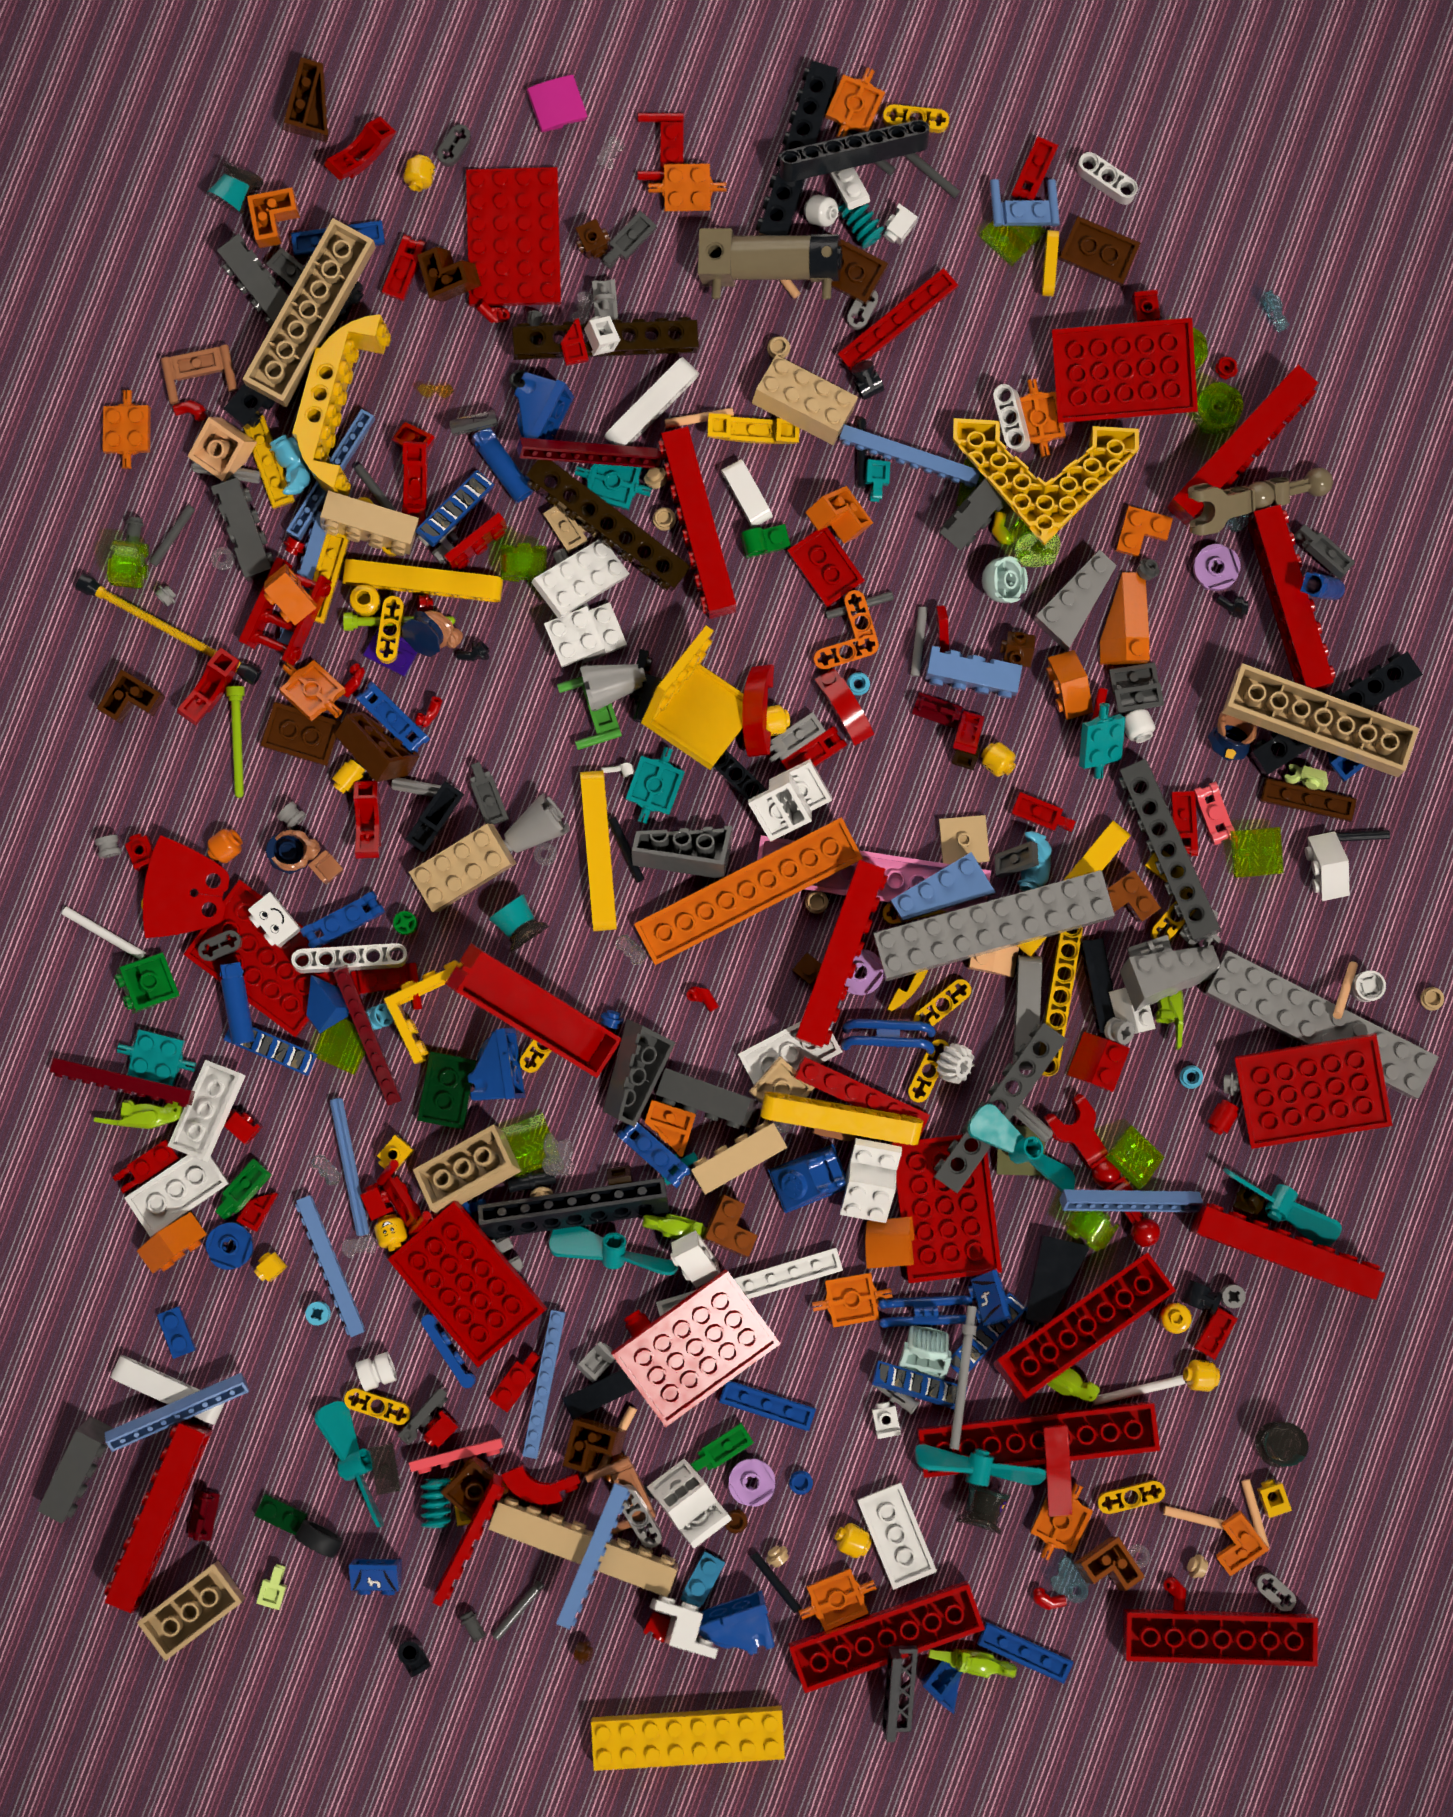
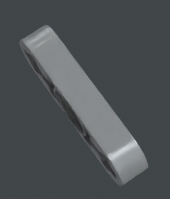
M624 1485L629 1487L628 1492H630L631 1502L633 1503V1506L630 1508L629 1501H623L622 1506H625L623 1509L625 1517L645 1547L654 1548L658 1546L661 1542L660 1527L636 1488L632 1485ZM642 1511L646 1517L643 1521H635L632 1518L633 1513ZM647 1524L650 1533H655V1539L653 1540L650 1537L646 1538L647 1531L644 1527L647 1526Z

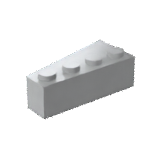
M1099 550L1035 616L1033 621L1067 652L1117 565Z
M1213 945L1129 957L1121 968L1120 974L1136 1012L1148 1004L1152 1005L1164 997L1173 996L1178 991L1185 988L1189 989L1211 979L1221 965Z

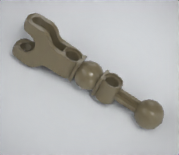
M1313 468L1306 474L1304 479L1289 482L1288 478L1276 477L1264 482H1254L1249 487L1241 486L1224 490L1207 483L1191 486L1188 488V498L1203 502L1204 508L1200 517L1190 521V533L1199 536L1218 533L1230 518L1249 514L1250 512L1270 506L1287 505L1290 503V496L1308 492L1312 496H1324L1329 493L1333 486L1332 474L1325 468Z

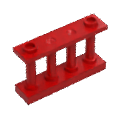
M276 557L267 579L285 564L290 569L293 566L287 561ZM294 573L301 580V586L313 590L311 598L317 604V608L296 625L291 621L287 623L282 617L272 613L275 604L271 605L265 598L263 586L239 638V642L254 650L260 643L284 654L281 660L294 666L302 655V647L322 603L331 591L332 582L322 575L315 582ZM270 622L293 632L289 644H283L263 635L266 624Z

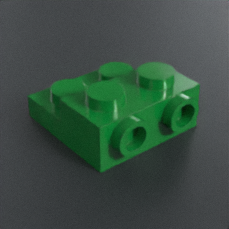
M163 952L121 966L116 970L117 974L114 975L117 987L123 988L126 995L123 997L124 1006L127 1010L131 1009L132 1014L155 1007L157 1004L180 996Z

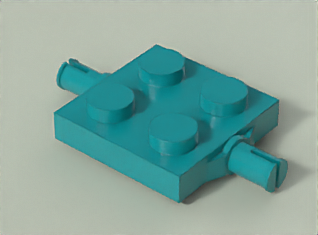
M594 464L590 470L579 466L575 470L574 475L587 478L588 489L609 505L629 511L632 500L637 493L650 497L652 487L639 484L642 467Z
M1108 703L1099 704L1100 709L1097 718L1082 723L1079 766L1083 769L1095 767L1093 777L1096 779L1103 778L1104 766L1106 764L1122 760L1126 717L1121 714L1108 716L1110 706Z
M664 747L660 760L649 759L641 756L626 800L642 808L637 820L640 823L647 824L650 812H660L666 815L671 813L685 771L677 769L669 763L673 752L670 748L668 751V748Z
M139 1029L133 1046L118 1044V1048L122 1049H117V1053L130 1056V1065L127 1073L130 1076L174 1086L177 1074L181 1069L194 1072L196 1069L194 1067L197 1064L196 1062L183 1060L185 1040Z

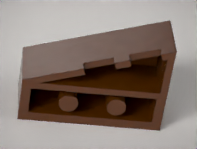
M300 57L283 122V130L327 143L328 127L323 63Z
M363 711L346 714L334 735L355 757L356 761L365 768L372 779L376 782L409 775L420 757L419 754L415 751L411 754L401 746L402 741L398 738L394 741L383 733L385 728Z

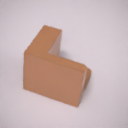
M327 850L323 851L308 864L326 885L344 870Z

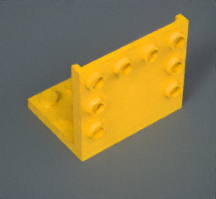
M705 626L658 685L641 724L711 770L743 728L742 708L744 694L701 665L707 655L705 652L713 642L710 640V637L714 630Z
M457 960L444 965V971L437 973L433 970L422 975V981L414 983L413 980L400 986L401 991L384 998L414 1064L426 1061L425 1055L429 1053L424 1042L417 1040L415 1034L419 1033L413 1020L407 1019L401 1005L413 1000V995L419 994V996H422L445 985L456 965L458 967L462 965Z

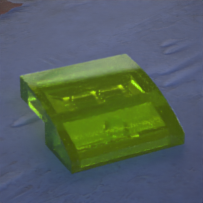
M992 221L981 231L979 237L1007 263L1013 266L1040 239L1046 230L1042 226L1002 225L996 227Z
M1281 827L1231 831L1234 878L1284 873Z
M543 1113L501 1129L504 1131L521 1169V1172L517 1173L516 1177L560 1161Z

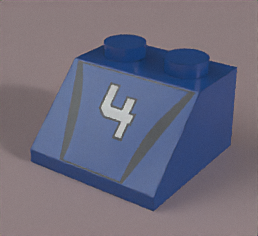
M997 1269L971 1279L972 1286H968L972 1300L976 1299L979 1308L976 1309L978 1323L983 1322V1325L988 1327L1013 1320Z
M354 1559L349 1564L351 1591H357L359 1595H370L371 1591H381V1595H395V1591L401 1589L402 1559Z

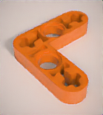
M849 591L844 597V605L854 638L817 650L814 653L813 662L818 668L829 669L873 655L878 650L879 643L866 599L860 591ZM852 594L855 597H860L861 601L858 602V608L860 610L864 607V613L851 615V611H856L854 605L848 603ZM859 616L865 617L868 621L867 627L863 630L855 626V620ZM866 638L870 642H874L870 652L867 649L859 650L861 655L857 656L856 647L853 642L857 641V646L863 645ZM844 645H848L852 649V655L848 659L842 658L839 654L840 648ZM835 648V655L839 662L834 663L835 659L832 658L827 660V665H824L822 662L818 663L817 659L821 657L820 653L824 652L825 655L833 654L831 649Z

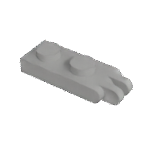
M813 712L788 728L785 733L779 734L771 740L770 753L772 751L776 752L775 755L769 758L771 763L778 758L781 761L826 731Z

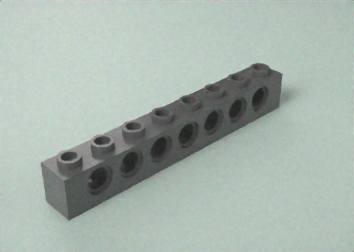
M1144 759L1121 769L1122 777H1119V781L1124 790H1129L1131 798H1128L1129 804L1133 812L1137 810L1139 813L1138 825L1142 833L1146 831L1149 836V840L1146 843L1151 854L1156 853L1159 859L1155 864L1160 875L1165 873L1168 882L1164 883L1169 896H1175L1177 903L1174 904V908L1178 916H1183L1186 925L1183 928L1188 939L1193 938L1195 942H1198L1221 932V928L1148 761ZM1146 783V791L1141 794L1136 793L1135 787L1137 784ZM1155 804L1156 810L1153 814L1147 815L1144 813L1146 805ZM1157 825H1164L1165 832L1160 836L1154 835V828ZM1166 846H1173L1175 849L1174 854L1170 857H1164L1162 854ZM1176 867L1184 869V873L1180 878L1172 877V871ZM1185 888L1193 890V895L1188 900L1181 898V892ZM1196 909L1201 910L1202 918L1198 921H1192L1190 919L1191 912Z
M1042 1023L1041 1026L1036 1024L1029 1034L1032 1039L1027 1045L1023 1043L1015 1053L1018 1056L1015 1063H1008L1001 1073L1005 1076L1000 1084L997 1082L993 1084L988 1091V1094L991 1095L986 1103L981 1101L974 1113L981 1106L992 1104L995 1100H1002L1005 1103V1109L1002 1114L1010 1120L1067 1039L1045 1023ZM1036 1042H1042L1046 1046V1051L1041 1056L1033 1052V1045ZM1023 1061H1028L1032 1064V1071L1028 1075H1023L1019 1071V1065ZM1010 1080L1016 1081L1019 1085V1089L1015 1094H1009L1005 1089L1006 1083ZM969 1120L960 1131L963 1133L959 1141L954 1139L947 1149L950 1153L945 1161L940 1159L933 1169L936 1172L934 1177L957 1194L991 1147V1145L977 1140L978 1147L975 1151L969 1152L965 1149V1141L973 1138L967 1131ZM956 1157L964 1161V1167L959 1171L953 1170L950 1165L951 1161Z

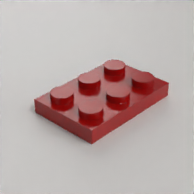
M499 512L444 555L453 571L457 568L461 570L470 563L469 559L475 554L479 556L487 550V544L492 540L498 541L506 534L507 525Z
M828 527L819 531L817 529L787 550V553L826 608L865 582Z

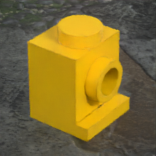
M394 1135L377 1155L381 1159L378 1164L385 1169L391 1160H397L399 1163L398 1168L395 1170L397 1171L415 1150L401 1137ZM392 1150H395L398 1154L396 1159L389 1157V1153Z
M1275 1479L1266 1480L1261 1483L1262 1487L1258 1488L1257 1491L1267 1517L1271 1518L1292 1511L1283 1483L1280 1481L1275 1482ZM1274 1492L1276 1494V1498L1270 1501L1268 1499L1269 1493Z

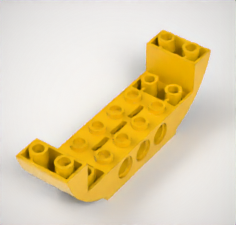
M380 314L351 321L334 332L320 348H315L292 434L298 442L303 460L320 487L327 493L328 490L348 496L350 493L351 484L340 465L330 464L329 452L330 448H333L335 445V430L341 423L342 415L340 412L342 405H345L347 401L346 390L348 384H351L353 379L352 368L353 364L358 361L359 350L384 354L385 348L390 345L391 333H389L387 325Z

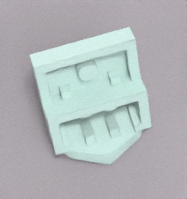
M911 1326L907 1342H904L898 1366L944 1380L951 1362L948 1333L931 1327Z

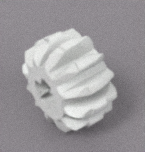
M951 1043L949 1046L944 1047L943 1053H940V1059L937 1061L939 1065L936 1071L943 1080L959 1084L962 1080L966 1081L967 1075L971 1074L970 1070L974 1066L972 1061L975 1056L971 1054V1050L968 1047Z

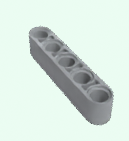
M1018 955L1013 1064L1018 1058L1015 1053L1023 1043L1027 1045L1032 1039L1029 1036L1036 1024L1040 1026L1042 956L1029 957ZM1039 1042L1033 1045V1052L1036 1055L1039 1053ZM1023 1061L1019 1065V1070H1032V1064L1028 1061Z

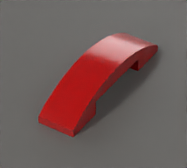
M403 441L404 478L402 513L419 518V527L426 520L427 443Z
M772 664L751 667L745 684L742 723L745 748L749 757L770 755L771 732L766 730L768 688H773L774 665Z

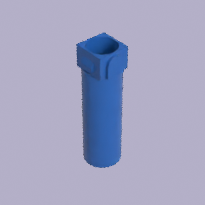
M482 429L472 435L471 442L475 449L484 458L513 501L517 504L528 498L534 491L526 485L527 481L524 480V475L496 438L492 429Z
M1306 572L1300 591L1312 597L1335 601L1343 596L1345 586L1338 578L1315 572Z
M240 962L220 965L221 985L232 1045L255 1041L245 979L242 975L244 972Z

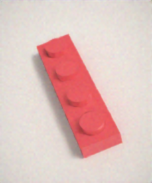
M503 1437L410 1461L411 1472L417 1471L419 1475L432 1471V1466L440 1465L442 1469L455 1465V1460L463 1459L465 1463L469 1459L477 1458L478 1454L486 1453L487 1457L499 1454L500 1449L505 1447Z

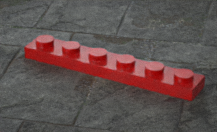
M944 268L941 269L841 350L837 357L851 372V368L855 364L873 357L958 288V284Z
M804 1056L794 1075L795 1079L853 1106L919 1118L923 1120L921 1134L930 1116L919 1109Z
M497 1474L493 1475L434 1591L433 1604L441 1607L445 1599H450L454 1590L452 1584L455 1579H460L464 1570L462 1564L465 1559H470L474 1550L472 1545L475 1539L480 1540L484 1531L482 1525L485 1519L490 1520L494 1511L492 1505L495 1499L499 1501L505 1489L502 1486L503 1477Z

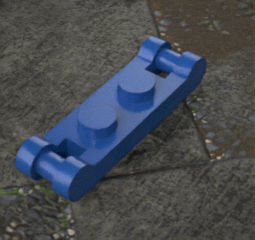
M371 681L367 685L368 688L362 694L359 693L355 698L387 730L402 741V744L411 753L414 751L417 753L419 751L418 748L423 743L426 744L430 738ZM375 694L378 699L371 704L368 700ZM413 731L417 737L410 742L406 737Z
M371 891L362 898L324 918L304 926L300 932L303 937H307L310 948H320L379 917L385 910L376 901L377 896L375 892ZM368 904L371 911L365 913L362 907ZM320 930L323 936L317 938L314 932Z
M638 1122L635 1127L628 1124L623 1131L620 1129L616 1134L676 1188L680 1186V1181L685 1175L688 1176L692 1172L686 1164ZM636 1130L640 1134L633 1141L630 1136ZM676 1165L679 1169L672 1175L670 1171Z
M430 1313L425 1315L421 1320V1324L461 1386L464 1388L472 1387L476 1382L475 1375L467 1373L462 1365L465 1363L463 1357L458 1351L454 1353L450 1347L451 1339L445 1331L441 1333L437 1327V1318Z

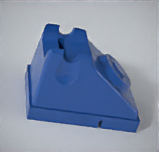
M525 372L521 378L525 381V385L521 388L517 387L514 392L519 402L520 412L517 414L520 434L522 438L553 440L554 437L551 434L556 435L574 399V395L565 382Z
M495 1029L496 1031H493L490 1037L482 1044L477 1055L478 1062L476 1067L467 1076L468 1083L475 1085V1090L470 1092V1098L473 1101L526 1098L516 1029Z
M834 1144L768 1169L785 1213L841 1192L846 1187V1175Z
M762 1590L698 1611L703 1614L698 1630L699 1635L717 1646L729 1649L733 1647L747 1651L749 1655L758 1653L757 1648L761 1645L765 1646L767 1650L775 1646Z

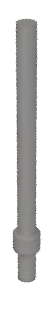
M967 1306L966 1321L962 1326L964 1337L950 1449L959 1450L972 1341L973 1336H976L977 1326H974L977 1307Z

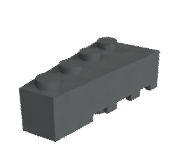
M238 233L217 250L224 262L222 268L229 277L232 275L238 280L236 283L237 287L244 295L247 292L253 298L250 301L258 312L262 310L267 317L264 320L271 328L288 295L280 285L276 284L277 282L270 272L262 267V263L252 249L249 251L244 239Z
M724 826L723 829L703 827V830L690 831L689 828H681L680 831L668 832L667 829L636 831L632 847L633 866L722 879L726 874L732 847L733 827Z
M627 1019L603 1112L635 1127L676 1042Z
M667 1068L664 1070L656 1095L663 1097L661 1102L675 1106L676 1102L683 1104V1110L695 1114L697 1110L705 1112L704 1117L714 1121H718V1118L727 1120L725 1125L739 1129L740 1125L753 1129L761 1106L760 1102Z
M90 1416L75 1431L41 1501L38 1512L61 1524L68 1517L73 1518L78 1509L76 1503L87 1491L88 1486L86 1484L89 1478L91 1479L98 1468L97 1463L108 1447L105 1440V1432L114 1428Z

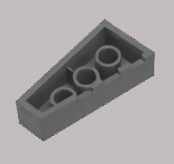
M238 478L211 486L213 494L219 499L220 504L218 508L224 521H227L226 529L232 543L235 544L234 551L245 579L250 582L269 575L275 560L272 553H267L265 544H268L264 531H259L257 523L261 521L257 510H252L250 501H253L249 488H244Z

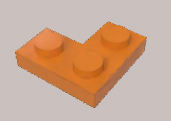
M1128 506L1115 551L1138 557L1144 536L1166 542L1173 518Z
M1241 1510L1221 1523L1234 1543L1217 1553L1216 1558L1230 1576L1269 1551L1267 1544Z

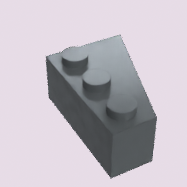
M984 477L942 525L940 533L961 551L964 546L968 547L976 538L975 533L980 528L984 529L992 520L990 518L991 514L995 510L999 512L1007 502Z

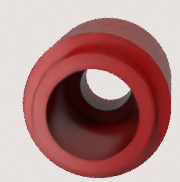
M1222 1099L1221 1103H1217L1207 1121L1210 1125L1209 1130L1220 1136L1222 1133L1228 1134L1238 1116L1237 1111L1239 1108Z
M640 1309L623 1319L626 1323L625 1327L632 1337L651 1324L646 1314H642Z

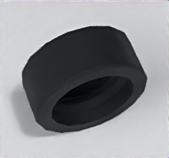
M309 1520L302 1522L295 1535L296 1540L307 1548L330 1558L335 1557L343 1542L342 1538L331 1530Z

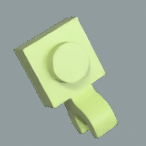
M1295 764L1289 765V771L1295 774L1292 776L1285 774L1284 778L1287 783L1295 784L1302 781L1303 785L1310 789L1326 790L1328 785L1326 771L1305 765L1303 768Z
M276 1564L271 1580H263L256 1604L277 1610L281 1608L287 1585L280 1583L286 1566Z

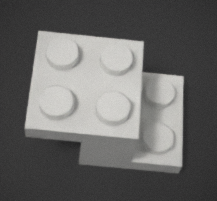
M610 602L591 610L586 606L560 619L556 618L544 623L561 667L582 659L584 663H587L627 646Z
M811 759L769 779V790L749 799L748 804L771 842L811 822L812 810L831 802L832 796Z
M855 1139L846 1172V1187L840 1215L882 1223L887 1222L896 1190L897 1168L902 1154V1147Z
M685 1458L647 1486V1489L662 1506L671 1522L693 1548H696L732 1520L725 1509L718 1503L704 1480Z
M659 1595L658 1599L652 1598L650 1604L652 1609L672 1615L665 1643L710 1658H716L718 1649L713 1647V1642L697 1637L703 1614L698 1612L699 1607L682 1602L681 1606L675 1604L676 1600Z

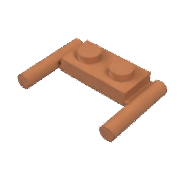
M228 345L161 358L170 404L179 403L174 380L180 381L223 372L224 370L228 391L234 392L238 390Z
M629 1456L585 1474L588 1483L610 1474L614 1483L634 1486L653 1518L657 1517ZM629 1495L628 1501L631 1508L633 1503L631 1502V1495ZM636 1511L632 1515L635 1521H643L646 1517L642 1511ZM625 1519L618 1522L616 1528H612L611 1533L614 1535L631 1528V1525Z

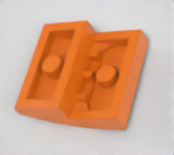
M912 1217L887 1219L886 1223L867 1221L865 1238L867 1269L914 1264L912 1241L915 1240Z

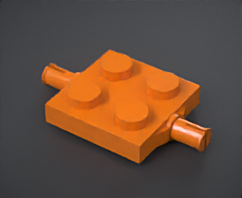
M866 68L862 79H854L843 74L825 115V118L841 126L836 138H840L841 135L846 137L849 129L860 133L870 130L885 96V91L875 88L870 83L875 73L873 69L870 71V68Z
M664 164L662 183H648V187H657V189H648V193H662L665 199V211H711L710 199L712 193L726 192V188H717V186H726V182H712L710 164Z
M1037 379L1027 380L1029 394L1020 397L1030 436V444H1039L1041 458H1044L1045 455L1049 457L1048 443L1052 440L1066 437L1064 423H1058L1056 392H1038ZM1018 435L1019 444L1022 441L1021 435Z
M123 390V404L103 406V452L105 454L117 453L122 455V469H132L131 455L150 453L151 407L149 405L132 404V391Z
M312 660L307 666L299 670L288 663L284 664L282 669L290 675L288 682L279 688L280 693L311 722L326 710L335 718L342 714V710L334 703L346 693L345 688L315 660Z
M871 1272L825 1280L826 1300L812 1302V1306L822 1305L813 1307V1312L828 1310L831 1315L833 1328L879 1320L878 1302L881 1299L892 1298V1294L882 1295L891 1293V1288L877 1291L873 1285Z
M1074 1483L1072 1487V1515L1048 1517L1046 1496L1030 1530L1031 1534L1041 1538L1046 1543L1040 1557L1049 1560L1054 1548L1074 1553L1093 1513L1092 1509L1082 1505L1077 1500L1083 1488L1082 1486Z
M848 1568L808 1585L807 1589L811 1597L812 1606L799 1610V1614L802 1620L816 1615L826 1632L869 1614L864 1603V1594L877 1588L873 1580L860 1585L855 1580L851 1569Z

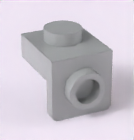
M599 1341L576 1368L593 1383L615 1360L611 1354L613 1350L608 1345L602 1344Z

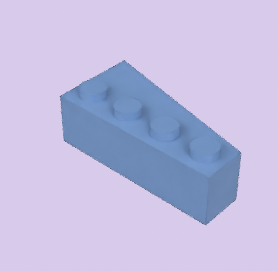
M932 646L929 652L925 680L934 686H943V683L950 684L956 690H966L967 687L975 689V692L987 695L989 692L998 693V697L1011 699L1012 696H1016L1018 693L1022 665L991 659L990 663L985 662L986 658L982 656L968 655L965 658L959 651L950 650L942 653L940 652V647Z
M972 852L891 899L889 903L900 921L903 922L993 895L995 890Z

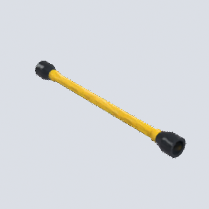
M86 573L79 577L75 589L85 595L96 596L100 599L104 598V600L117 605V607L122 608L128 613L130 612V614L161 629V631L205 653L207 656L213 657L217 650L192 638V636L179 631V629L148 614V612L141 610L109 591L107 592L106 588L102 587L95 578ZM239 661L236 673L243 681L254 686L262 674V669L253 664Z

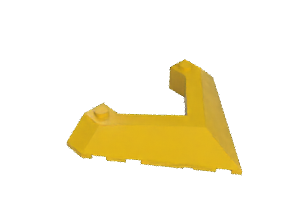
M954 418L953 441L1039 541L1045 545L1138 452L1139 429L1093 426L1089 440V449L1078 460L1075 459L1062 469L1059 475L1054 479L1051 478L1046 483L1040 477L1036 478L1029 471V467L1006 450V446L1000 441V421Z

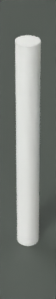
M66 906L62 911V915L139 960L145 958L146 952Z
M1183 1375L1101 1394L1092 1402L1096 1406L1183 1385L1186 1382L1183 1380Z

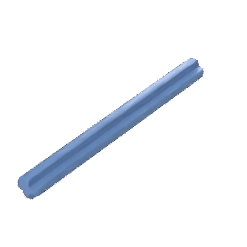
M335 1098L330 1100V1106L357 1236L369 1234L364 1203L360 1196L362 1193L342 1098Z

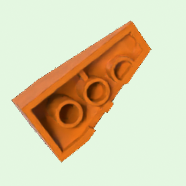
M1122 572L1099 642L1100 665L1147 664L1150 660L1146 580L1142 579L1138 572Z

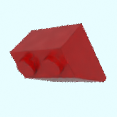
M1083 1032L1067 1076L1105 1091L1114 1092L1130 1048L1109 1039Z

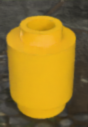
M350 759L334 775L332 780L335 783L332 786L343 794L346 791L351 793L354 789V782L360 781L363 778L362 774L365 769Z

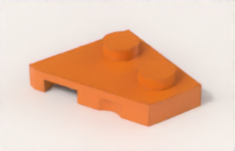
M652 1099L645 1123L663 1141L670 1145L679 1156L683 1157L696 1114Z

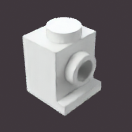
M898 204L895 212L896 215L892 214L885 223L887 228L883 236L891 243L896 242L901 245L916 225L918 217L901 204Z
M596 316L588 321L584 331L593 349V356L613 352L620 342V338L611 317L601 318V316Z
M890 1402L876 1404V1408L871 1410L877 1438L901 1435L896 1406L890 1405ZM884 1416L890 1417L891 1421L889 1424L882 1423Z

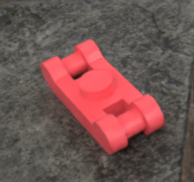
M1216 781L1209 783L1208 787L1193 789L1213 845L1221 844V841L1225 839H1235L1236 832L1229 819ZM1212 795L1214 802L1207 804L1205 797ZM1223 824L1224 830L1217 832L1215 826Z

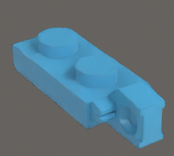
M704 1551L680 1599L700 1609L726 1562Z

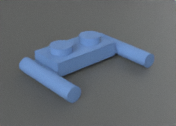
M990 180L994 226L1051 225L1055 227L1060 225L1056 180H1047L1048 201L1005 200L1004 202H1001L999 180Z

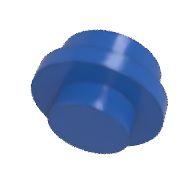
M607 1010V1013L601 1014V1024L613 1029H619L624 1019L620 1017V1013L613 1010Z
M800 1470L791 1475L789 1485L794 1493L803 1495L811 1490L813 1480L809 1473Z

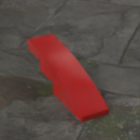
M1067 1424L1043 1426L1048 1517L1072 1515Z

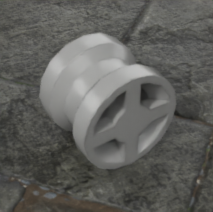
M293 801L286 805L277 815L280 821H284L287 824L289 830L296 828L306 817L303 811L297 809V805Z
M118 835L104 836L94 840L95 845L99 847V859L114 857L122 853L117 845Z
M1113 1017L1106 1023L1104 1032L1107 1039L1120 1044H1127L1132 1040L1135 1030L1132 1023Z
M1228 1284L1220 1291L1222 1293L1221 1302L1226 1307L1239 1308L1245 1302V1292L1238 1285Z

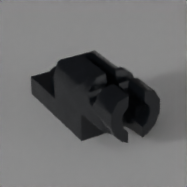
M640 649L636 664L638 669L643 667L644 673L645 671L649 672L653 658H649V651ZM645 674L646 681L642 682L643 687L629 694V697L637 699V701L634 700L633 721L641 723L652 697L662 681L659 677Z

